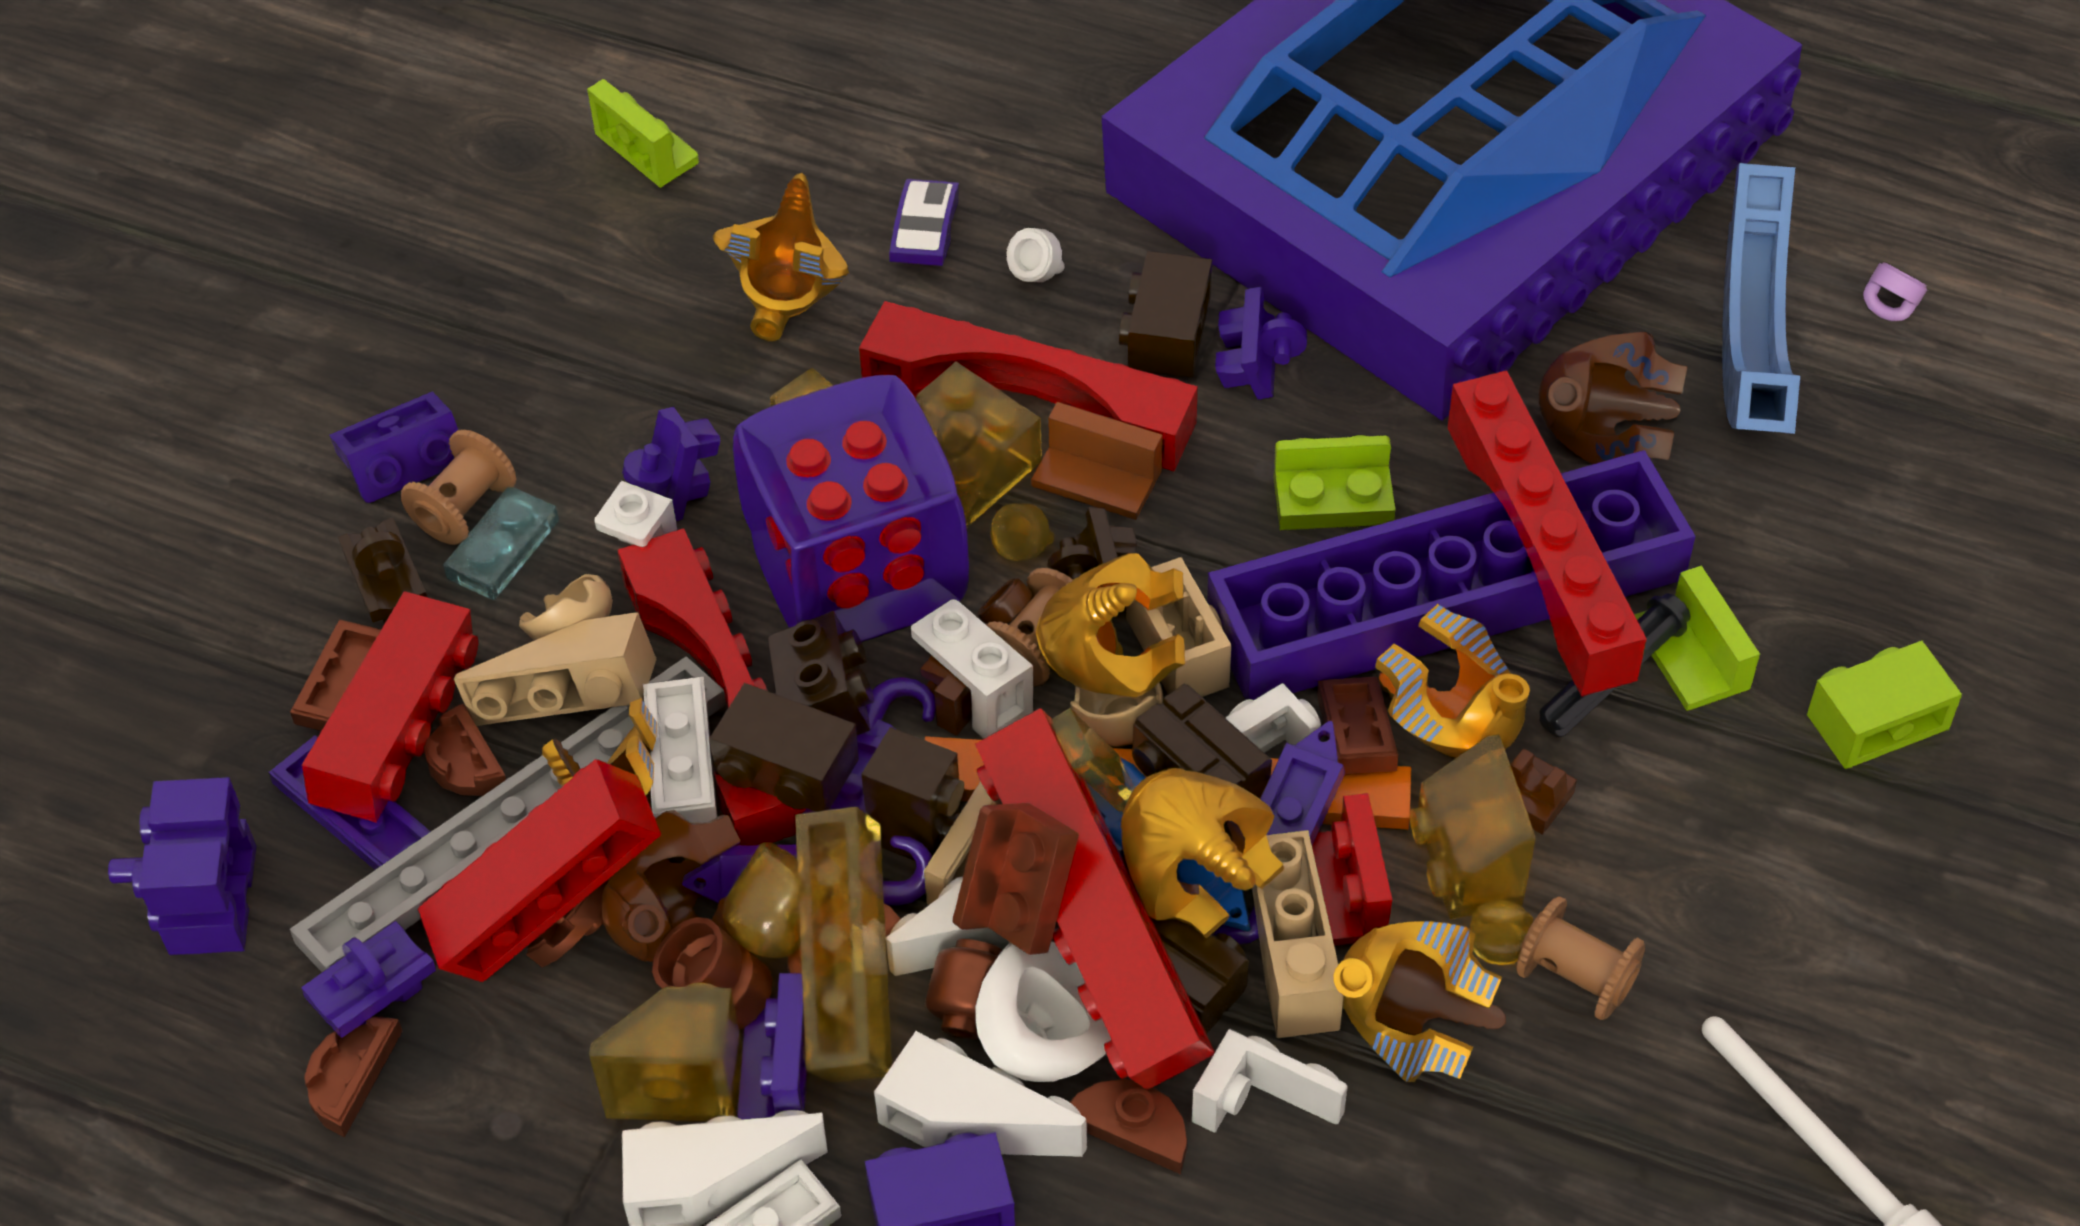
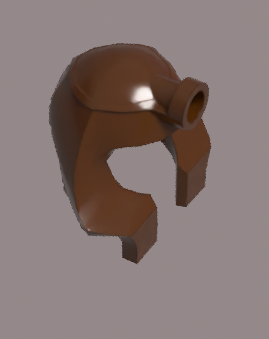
M675 810L663 812L655 818L662 835L609 878L602 894V919L609 936L624 951L644 962H653L659 944L670 930L683 921L699 917L695 914L693 907L697 898L702 897V895L682 885L683 877L740 843L738 834L728 815H721L707 823H690ZM681 856L690 860L670 863L668 858ZM703 878L696 879L700 883L705 882ZM756 879L719 900L717 910L711 920L744 947L746 932L759 916L774 907L761 881Z

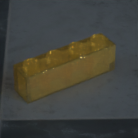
M858 807L797 814L795 818L806 1071L830 1083L885 1077L892 1066L880 824Z

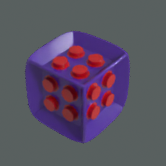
M876 375L840 383L768 407L737 425L733 436V456L741 508L751 531L758 562L789 628L802 621L834 611L845 631L854 629L861 642L911 626L948 601L955 599L960 602L964 598L969 583V553L963 506L957 494L955 480L946 456L917 400L900 378L896 375Z

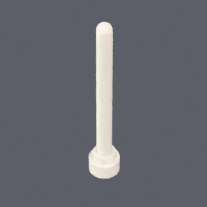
M1713 1016L1704 1021L1702 1025L1703 1036L1884 1223V1226H1942L1926 1209L1918 1211L1912 1204L1904 1206L1722 1018Z

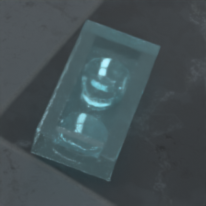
M508 486L468 534L469 536L462 541L443 564L446 578L495 600L559 522L556 506Z

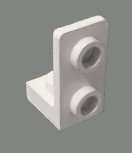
M958 600L948 601L911 626L912 638L971 689L972 729L983 739L1033 712V665Z
M1231 1029L1226 1033L1193 1090L1192 1122L1214 1133L1227 1112L1236 1115L1240 1111L1251 1085L1333 1124H1338L1344 1114L1347 1085L1340 1081L1329 1069L1314 1063L1303 1064L1280 1053L1272 1043L1261 1037H1246Z

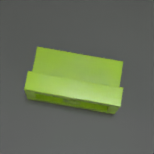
M1702 565L1681 572L1675 596L1686 605L1690 612L1691 618L1687 622V631L1680 637L1672 636L1651 656L1686 711H1690L1750 690L1760 653ZM1646 611L1635 614L1636 619L1638 620Z

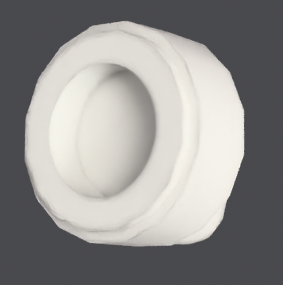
M1025 228L1018 231L1011 238L1007 247L1006 260L1010 271L1016 278L1025 282H1044L1051 279L1055 274H1060L1064 271L1062 249L1053 233L1045 229Z

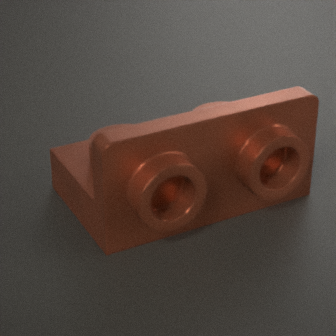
M1031 803L984 805L979 811L952 919L953 924L962 930L989 928L1028 955L1048 953L1079 833Z

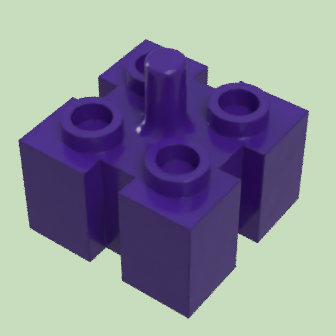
M229 777L153 781L150 807H143L140 813V834L142 842L145 844L143 857L111 859L109 862V880L111 883H132L136 898H143L148 908L150 929L159 932L169 955L245 951L249 916L246 896L247 887H252L256 843L247 820L239 819L240 803Z

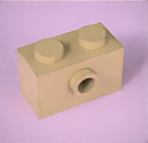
M1181 557L1151 567L1154 571L1160 573L1173 568L1183 572L1182 599L1149 611L1136 600L1130 606H1126V619L1144 651L1149 646L1177 634L1184 638L1185 665L1171 671L1161 681L1166 692L1169 695L1184 683L1188 684L1201 697L1228 688L1230 682L1231 643L1223 631L1217 611L1212 605H1208Z

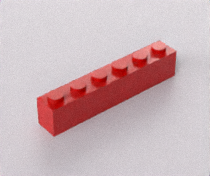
M1040 708L977 742L975 746L984 765L977 768L976 771L992 801L996 802L1000 799L1002 804L1031 803L1079 833L1057 917L1059 927L1054 929L1053 939L1067 964L1072 965L1076 962L1085 983L1077 987L1079 996L1091 1018L1095 1022L1102 1019L1112 1040L1104 1043V1049L1118 1076L1121 1079L1129 1076L1130 1079L1144 1089L1149 1090L1213 1056L1215 1051L1155 925L1141 901L1130 873L1060 727Z

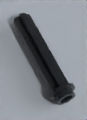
M1666 593L1662 597H1652L1647 602L1648 610L1637 620L1647 638L1642 663L1672 636L1680 637L1687 631V622L1691 618L1690 612L1686 605L1673 594ZM1572 679L1540 709L1539 721L1554 736H1565L1617 687L1581 697Z

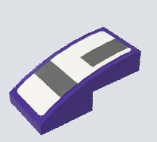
M906 179L895 218L889 262L943 266L951 243V222L959 202V183Z

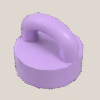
M1883 262L1882 264L1879 263L1865 287L1863 295L1868 309L1875 315L1889 321H1902L1913 313L1928 289H1926L1927 285ZM1881 287L1905 299L1902 305L1893 308L1881 302L1877 296Z

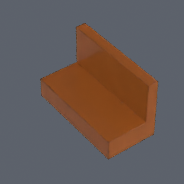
M1057 402L1048 417L1049 448L1031 479V486L1097 508H1105L1106 511L1137 520L1162 472L1163 435Z

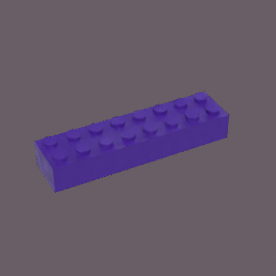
M1645 450L1561 473L1625 597L1679 581L1680 573L1688 570L1696 536ZM1494 492L1208 573L1207 603L1212 605L1217 611L1223 631L1231 643L1230 668L1245 700H1255L1282 683L1292 693L1318 686L1319 680L1344 679L1375 670L1377 658L1394 643L1415 658L1450 648L1418 626L1420 619L1437 604L1452 613L1475 619L1484 625L1489 636L1550 619L1541 587L1517 529Z

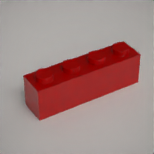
M406 591L403 592L302 763L308 804L377 823L388 801L394 802L398 799L404 786L406 769L413 756L419 757L423 754L426 740L430 737L431 724L438 712L444 713L451 704L455 690L454 678L456 674L460 673L462 669L467 670L471 668L475 661L479 639L477 635H473L470 609Z
M594 759L589 765L577 771L570 781L545 802L533 808L526 818L500 840L488 846L481 856L456 877L444 883L437 893L422 904L418 910L438 968L483 983L658 839L662 834L638 776L601 760Z

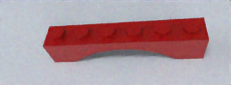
M884 301L859 346L862 378L876 375H896L906 384L915 398L937 392L970 388L1006 390L1032 395L1054 404L1060 402L1162 434V468L1174 472L1197 423L1198 386L1184 383L1175 378H1165L1132 369L1123 364L1110 363L1088 357L1072 350L1059 349L1026 340L1017 335H1008L982 328L966 321H957L927 313L915 307H905Z
M1508 371L1453 384L1447 429L1468 471L1479 476L1491 488L1517 529L1541 587L1558 651L1581 697L1638 681L1647 638Z
M684 528L652 538L643 547L633 544L617 550L624 586L635 611L639 613L644 628L668 639L690 654L712 679L724 689L727 708H729L744 683L767 691L761 677L751 679L747 668L752 666V660L742 633L731 634L727 624L732 623L733 620L725 594L722 589L712 592L708 581L713 580V573L703 547L693 549ZM714 770L713 774L719 808L722 815L729 816L740 839V843L736 846L768 845L800 833L798 822L806 808H791L783 804L777 797L752 787L739 788L733 786L720 775L715 774Z

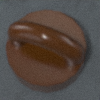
M1019 578L1010 579L982 605L977 613V618L984 624L993 621L1008 624L1032 599L1033 592Z

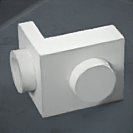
M624 481L620 482L594 519L598 531L614 536L630 545L635 544L640 547L646 546L652 538L677 530L672 499Z
M1283 683L1255 700L1248 699L1241 702L1226 717L1230 723L1263 752L1268 751L1284 740L1291 745H1295L1321 727L1319 716L1313 706L1305 699L1298 700Z

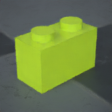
M1921 640L1900 649L1898 647L1884 649L1871 660L1848 669L1842 666L1828 671L1817 680L1807 716L1844 769H1848L1949 730L1962 693Z

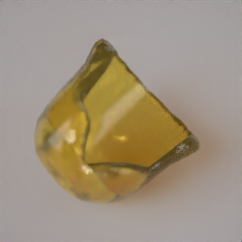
M763 842L758 846L725 899L722 917L726 930L742 947L755 955L768 958L790 956L798 951L805 940V918L820 895L821 884L814 873L790 852L773 843Z

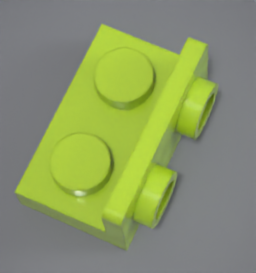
M605 79L587 89L595 134L660 188L699 163L698 153L674 134L662 120L656 119L637 104L634 98L627 92L621 93Z
M1357 435L1343 438H1299L1276 442L1273 478L1280 530L1376 526L1394 521L1396 510L1389 469L1390 438L1386 435Z

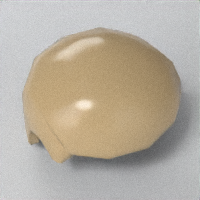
M584 574L571 582L559 595H546L544 597L546 611L535 617L528 612L522 614L519 627L535 641L581 620L608 617L611 613L613 602L610 588L600 576Z
M1160 682L1156 687L1138 697L1096 693L1075 686V699L1070 701V705L1079 728L1094 742L1113 747L1133 745V724L1136 718L1158 703L1160 705L1164 696Z

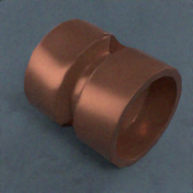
M696 917L677 925L661 941L654 956L652 973L656 984L719 1032L730 1033L741 1030L749 1025L766 1007V1000L772 993V976L768 966L708 918Z

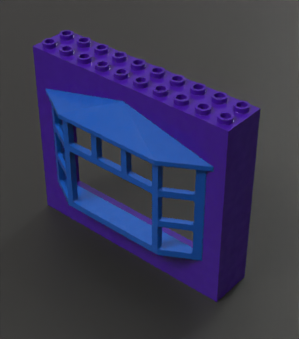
M1254 0L1101 116L1106 192L1202 258L1212 259V265L1246 288L1262 287L1265 301L1281 312L1289 313L1293 320L1302 324L1306 329L1443 421L1449 415L1453 384L1508 371L1522 351L1532 343L1538 344L1543 341L1549 334L1552 326L1566 313L1576 312L1584 304L1588 295L1602 282L1608 283L1612 281L1622 269L1623 264L1638 251L1640 253L1647 251L1656 240L1658 234L1669 224L1680 222L1688 214L1692 205L1705 193L1711 194L1715 192L1723 183L1726 175L1737 167L1739 163L1747 164L1764 142L1773 135H1781L1786 130L1794 115V109L1791 107L1794 89L1801 77V70L1798 69L1802 49L1801 43L1725 0H1546L1550 3L1402 123L1393 124L1313 72L1405 0ZM1569 14L1613 40L1578 70L1569 67L1533 45L1534 42ZM1512 60H1515L1557 86L1520 117L1515 116L1475 91ZM1293 87L1318 102L1282 154L1277 158L1271 157L1236 134L1238 130ZM1455 106L1500 133L1462 165L1456 164L1417 139L1419 135ZM1335 114L1381 142L1339 198H1334L1294 171L1296 165ZM1397 154H1400L1444 182L1438 193L1403 239H1397L1356 212L1361 201Z

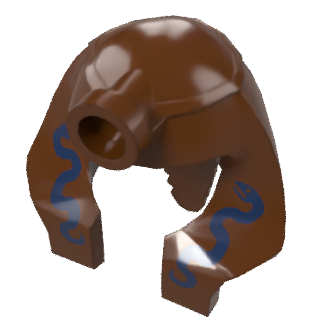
M1647 332L1616 334L1594 339L1578 345L1565 353L1563 352L1549 366L1539 388L1541 414L1546 426L1558 440L1591 464H1597L1643 450L1646 451L1649 458L1669 460L1674 431L1633 424L1628 430L1616 435L1614 428L1617 423L1624 420L1642 421L1645 419L1650 421L1654 419L1659 421L1662 418L1670 420L1677 417L1681 412L1680 405L1672 398L1666 399L1662 394L1657 395L1655 391L1681 395L1688 366L1669 362L1656 353L1653 336ZM1627 370L1634 375L1640 387L1630 384L1625 379V372Z

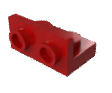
M1369 794L1343 796L1341 821L1332 822L1331 831L1319 832L1312 845L1334 946L1353 944L1371 930L1388 926L1392 906V895Z

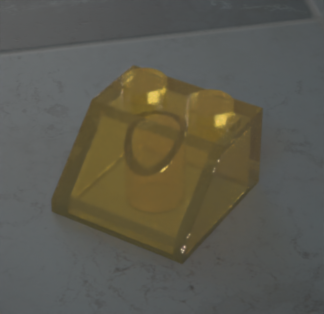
M957 362L917 395L916 400L950 465L957 494L963 506L966 527H968L1042 461L1041 418Z
M1500 734L1487 736L1421 782L1418 808L1411 809L1410 822L1415 842L1418 846L1426 844L1431 859L1427 861V876L1431 892L1435 898L1443 896L1450 919L1523 906L1536 837Z
M692 983L686 987H664L590 1045L589 1057L606 1119L709 1121L715 1117H736L743 1049L731 988H718L708 983Z

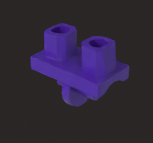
M1262 287L1245 289L1244 307L1219 311L1218 327L1226 348L1241 345V348L1217 352L1215 363L1216 372L1224 388L1250 384L1257 400L1273 397L1275 363L1285 365L1290 362V358L1300 355L1305 351L1308 337L1304 326L1292 320V316L1289 313H1279L1275 318L1274 315L1264 309V292Z
M674 407L661 409L658 411L651 444L645 445L644 449L630 452L625 457L622 470L624 479L632 485L672 499L676 521L683 520L687 501L707 497L711 483L709 472L700 459L718 454L721 441L719 434L707 418L684 422Z
M394 921L365 943H362L356 937L344 943L342 950L345 957L302 986L301 989L304 998L335 1032L343 1038L358 1026L367 1024L366 1021L390 1003L395 1001L405 1002L422 990V980L435 972L436 968L434 960L417 947L398 922Z

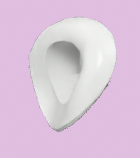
M1051 941L1048 953L1028 955L1012 943L1008 944L998 955L985 976L976 1003L977 1033L984 1050L994 1065L1008 1074L1026 1081L1053 1082L1078 1074L1101 1059L1106 1054L1104 1043L1112 1040L1103 1020L1100 1019L1095 1022L1079 996L1077 987L1084 984L1085 981L1076 962L1068 965L1053 941Z

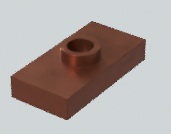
M344 620L338 621L290 711L295 725L322 731L381 629Z
M1378 677L1319 680L1317 697L1324 724L1328 721L1333 722L1338 762L1344 765L1345 774L1397 771L1398 752Z

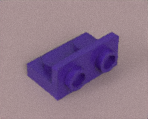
M432 391L334 432L329 436L337 455L351 471L362 499L366 503H371L403 489L409 482L412 483L414 481L417 483L441 473L454 459L449 448V439L454 432L458 431V427L452 411Z
M779 973L778 998H767L766 1007L744 1029L738 1118L742 1120L773 1117L775 1114L786 1110L805 1112L811 1026V1006L806 973Z

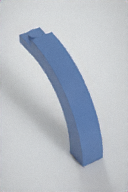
M1744 163L1737 165L1732 221L1729 223L1722 327L1724 402L1729 424L1735 429L1795 434L1800 376L1792 373L1786 341V274L1795 167Z

